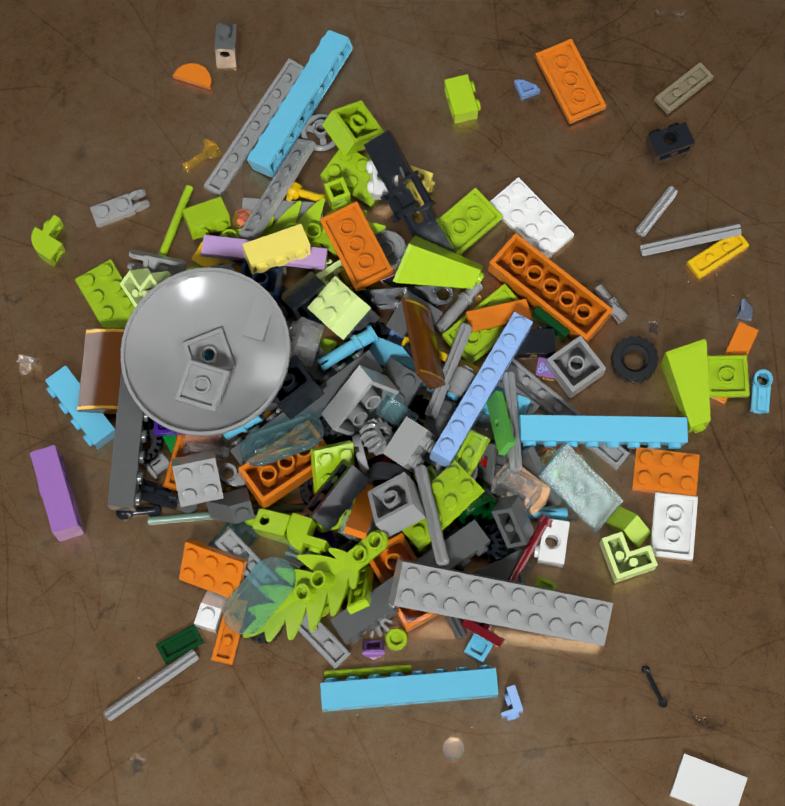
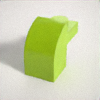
M343 177L324 184L325 195L331 210L343 201H347L346 206L352 204L351 194Z
M53 215L51 219L44 223L42 231L35 227L31 236L33 247L38 256L53 267L66 251L63 244L55 239L64 227L62 220L56 215Z
M292 513L287 526V538L295 551L300 555L306 554L307 550L314 555H320L321 553L328 555V550L331 548L328 542L313 537L317 526L314 520Z

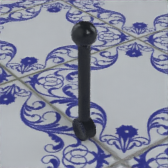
M645 665L641 670L646 674L659 700V707L665 708L668 703L662 698L650 674L649 666Z

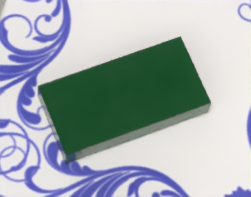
M540 306L535 308L532 318L542 326H548L550 329L555 328V336L565 343L569 338L570 330Z
M195 624L155 645L165 664H168L205 643Z

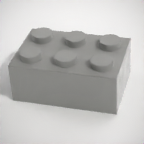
M359 365L321 415L331 428L337 432L349 436L360 434L359 431L365 422L373 418H379L399 393V390L386 375Z
M406 416L386 446L383 454L414 473L415 467L424 465V457L428 452L431 453L436 444L435 440L437 437Z

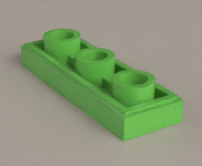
M496 390L487 402L498 455L505 456L510 448L514 447L516 439L511 429V418H509L507 412V401L504 399L503 392Z

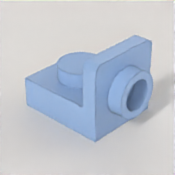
M515 685L506 687L507 693L503 694L507 707H512L511 710L500 714L501 718H507V721L519 718V713L523 712Z

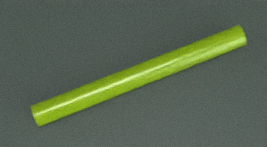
M186 185L158 255L167 256L183 216L182 210L186 209L194 189L192 186Z
M411 664L324 670V677L327 679L369 676L373 674L387 675L397 672L412 673Z

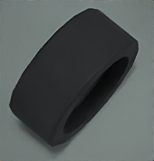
M376 462L372 464L370 469L369 484L375 488L403 472L411 478V473L406 468L397 464Z

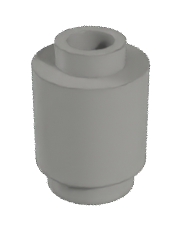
M462 365V367L457 366L448 383L450 385L448 392L463 398L476 377L473 374L474 370L466 365Z

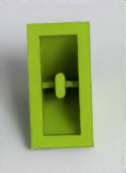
M617 506L605 520V523L617 533L623 532L625 540L636 549L651 534V531L637 514L620 506Z

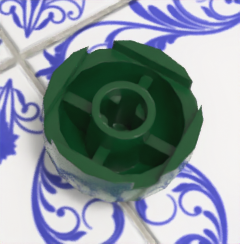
M483 488L484 492L458 516L459 522L463 527L473 520L482 527L494 518L492 510L498 500L491 492Z

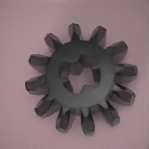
M487 524L483 526L482 530L489 538L490 544L487 546L489 549L481 557L487 556L488 561L502 559L504 555L508 554L509 549L505 544L498 525L492 524L490 526Z

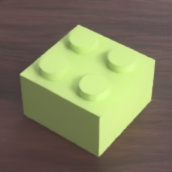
M336 276L333 277L307 307L343 340L371 309L369 305Z

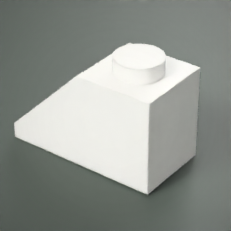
M207 591L195 618V626L217 634L227 597Z

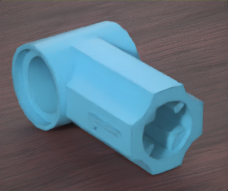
M768 370L757 371L750 380V412L759 414L769 413L773 376ZM757 377H763L766 385H760Z

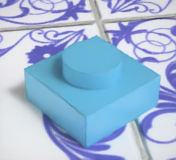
M474 633L464 653L483 663L493 643Z

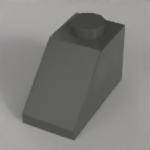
M247 487L223 493V499L206 502L210 518L236 524L255 518Z

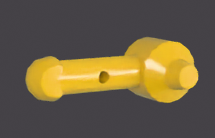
M293 182L286 194V200L289 202L299 197L316 202L321 198H325V202L327 201L325 194L304 190L297 182Z

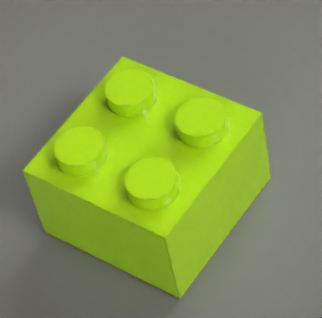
M362 100L332 110L322 124L344 157L366 149L364 144L384 133Z

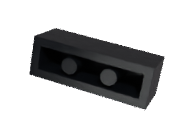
M343 459L303 511L322 527L330 531L332 527L337 525L343 513L351 507L357 495L365 489L370 479L355 466Z

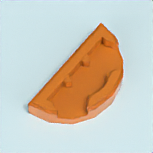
M189 63L182 65L173 74V79L211 90L212 80L210 73L199 64Z

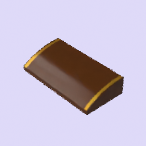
M402 298L401 301L416 374L429 390L444 386L446 384L431 312L418 301Z
M95 328L86 330L78 412L117 414L122 369L121 343L125 328Z

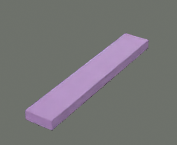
M204 235L201 256L246 261L242 244L252 240ZM310 247L311 254L306 258L290 261L284 266L325 270L328 249Z

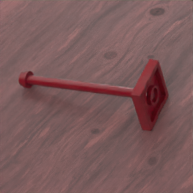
M542 514L540 518H537L539 524L508 580L517 582L546 528L552 527L551 523L553 520ZM466 619L461 624V626L498 647H501L505 640L492 632L494 628L492 624L481 622L479 625L474 621Z

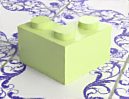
M148 268L129 270L120 282V285L134 307H136L152 288L172 275L169 271L151 273Z
M623 532L604 537L599 543L614 583L653 571L658 566L650 545L630 552Z

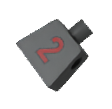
M490 439L477 464V477L489 484L504 481L507 454L505 456L498 455L496 443L493 439Z

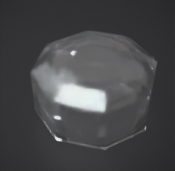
M450 737L444 742L443 753L448 759L457 760L463 755L464 744L459 738Z

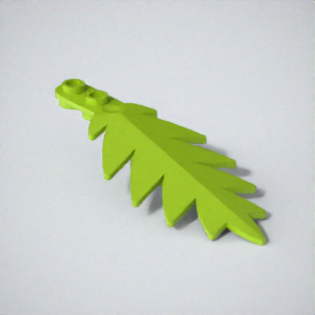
M325 198L317 201L301 217L297 224L302 204L300 200L292 205L277 220L274 226L273 215L259 237L261 238L302 224L310 247L322 248L321 246H323L331 253L337 255L320 222ZM347 201L338 204L327 215L346 207ZM363 210L362 212L366 218L367 211ZM368 222L374 234L386 228L385 225ZM226 229L220 234V237L246 239L239 235L241 229Z
M380 530L371 532L365 540L359 542L349 552L329 548L328 551L335 558L311 554L297 555V559L314 572L277 568L275 572L294 587L282 585L260 586L259 589L275 603L249 608V611L257 619L244 632L243 638L253 637L265 632L266 642H271L286 622L288 640H293L304 620L306 611L309 630L313 632L320 622L327 598L330 614L335 617L345 598L349 583L351 589H356L360 576L359 571L386 549L388 545L386 533Z

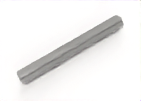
M737 223L640 245V252L642 256L735 237L741 235L742 229L740 224Z
M461 323L443 367L446 385L434 389L425 411V415L428 418H437L450 386L448 383L458 366L472 331V327L469 324Z
M504 372V399L507 401V412L509 418H511V429L516 439L514 447L508 451L509 464L512 472H519L522 469L515 374L514 372Z
M425 465L415 467L414 471L436 563L439 566H444L449 563L428 471Z
M193 649L104 710V715L109 721L114 720L199 660V656Z

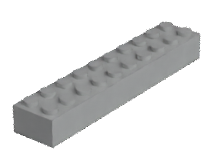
M399 558L397 559L388 601L398 607L601 646L605 645L613 603L606 599Z

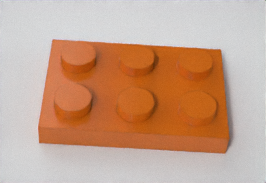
M641 447L636 448L631 490L696 496L700 455Z
M188 539L185 542L179 580L237 601L241 596L247 560Z

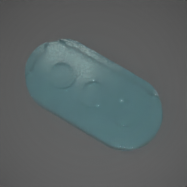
M300 414L292 420L288 418L252 431L246 436L244 443H241L240 454L249 465H267L315 447L323 438L324 427L318 417H312L310 414Z
M268 557L260 561L226 601L223 609L226 625L238 634H252L260 630L295 587V571L292 565L280 557Z

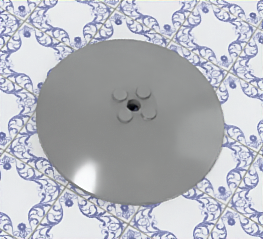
M207 267L183 271L165 279L152 288L140 300L129 317L121 343V368L124 381L129 393L140 409L161 426L177 433L191 436L224 434L254 420L277 396L287 375L290 363L291 342L285 317L276 301L268 291L253 279L241 273L223 268ZM255 295H258L272 312L264 342L243 336ZM209 350L214 351V358L206 361L204 354ZM189 359L230 372L217 413L174 400Z

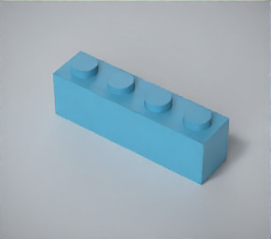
M66 365L45 380L48 384L46 388L53 399L56 396L61 401L58 404L65 415L68 412L71 414L73 419L70 421L77 430L82 429L85 435L83 438L90 447L94 444L99 449L114 438L115 428L103 413L77 411L80 383Z

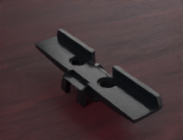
M387 130L364 144L389 192L380 198L383 203L388 202L394 215L391 217L393 222L396 223L404 220L413 238L416 235L456 253L453 243L432 207L436 204L435 201L431 200L419 178V171L413 172L394 135ZM397 175H401L403 178L401 179V184L397 187L394 184V178ZM411 181L424 202L422 206L409 185ZM417 211L422 212L424 215V220L421 223L414 221V214Z

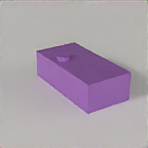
M55 445L30 452L39 484L38 489L43 498L54 536L61 542L85 534L60 451Z

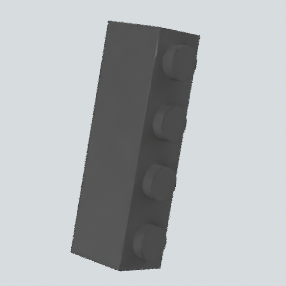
M390 357L381 374L386 375L399 390V393L383 411L380 418L382 421L386 420L389 427L392 426V432L396 433L424 383L417 376L416 371Z

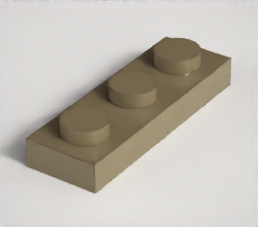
M700 62L656 96L654 101L668 115L713 80L714 76Z

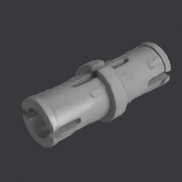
M602 284L592 291L595 296L613 309L611 315L618 324L629 316L617 303L618 300L612 297Z

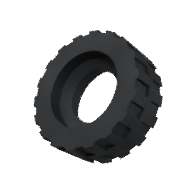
M641 336L623 338L621 342L616 344L611 355L613 373L625 383H643L645 380L650 379L657 368L659 360L657 349L654 348L652 342L650 343L648 339L641 338ZM632 350L641 352L645 358L644 365L637 370L628 368L624 362L627 352Z

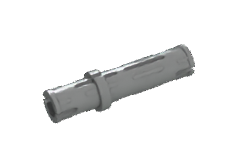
M476 283L473 289L466 288L464 292H460L455 303L435 324L437 330L444 334L462 312L472 305L473 299L483 289L481 283L480 285Z

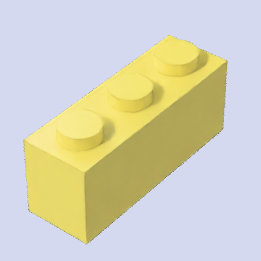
M302 224L242 244L243 254L252 274L264 273L269 268L284 266L290 261L301 260L311 254L310 243Z

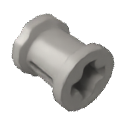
M162 452L158 453L159 456L149 464H144L155 480L161 472L168 468L169 461Z

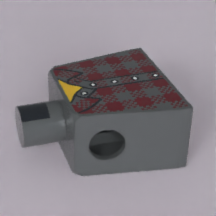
M216 24L214 50L216 65L219 68H237L240 36L237 24ZM224 51L228 52L230 55L224 56Z

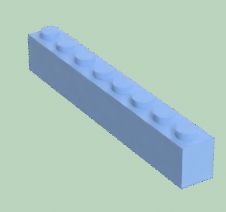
M516 312L513 313L433 447L429 459L445 468L452 463L502 379L504 372H506L528 335L533 323L531 320Z

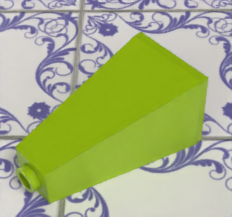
M415 235L407 246L393 282L473 289L476 283L480 285L485 273L481 272L483 265Z
M702 339L665 352L660 363L681 417H687L688 432L694 431L695 433L707 429L706 426L711 421L706 339Z

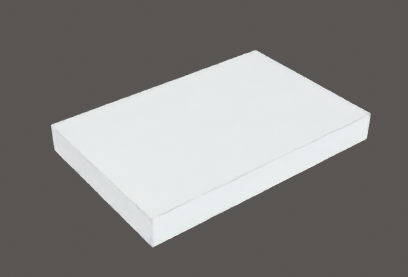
M662 492L654 493L650 546L655 557L693 560L698 497Z
M684 753L669 796L693 806H739L747 777Z

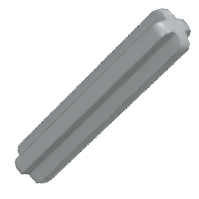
M669 186L636 228V233L639 236H646L676 197L678 190L673 186Z

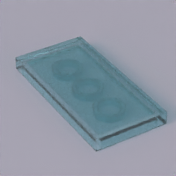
M563 443L537 475L593 532L599 531L623 501L567 443Z

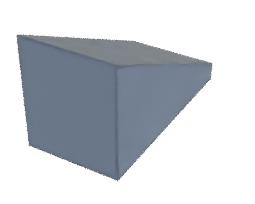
M742 298L737 307L736 319L752 321L753 308Z

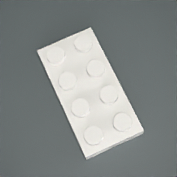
M519 177L490 201L502 214L504 223L548 259L574 237V233Z

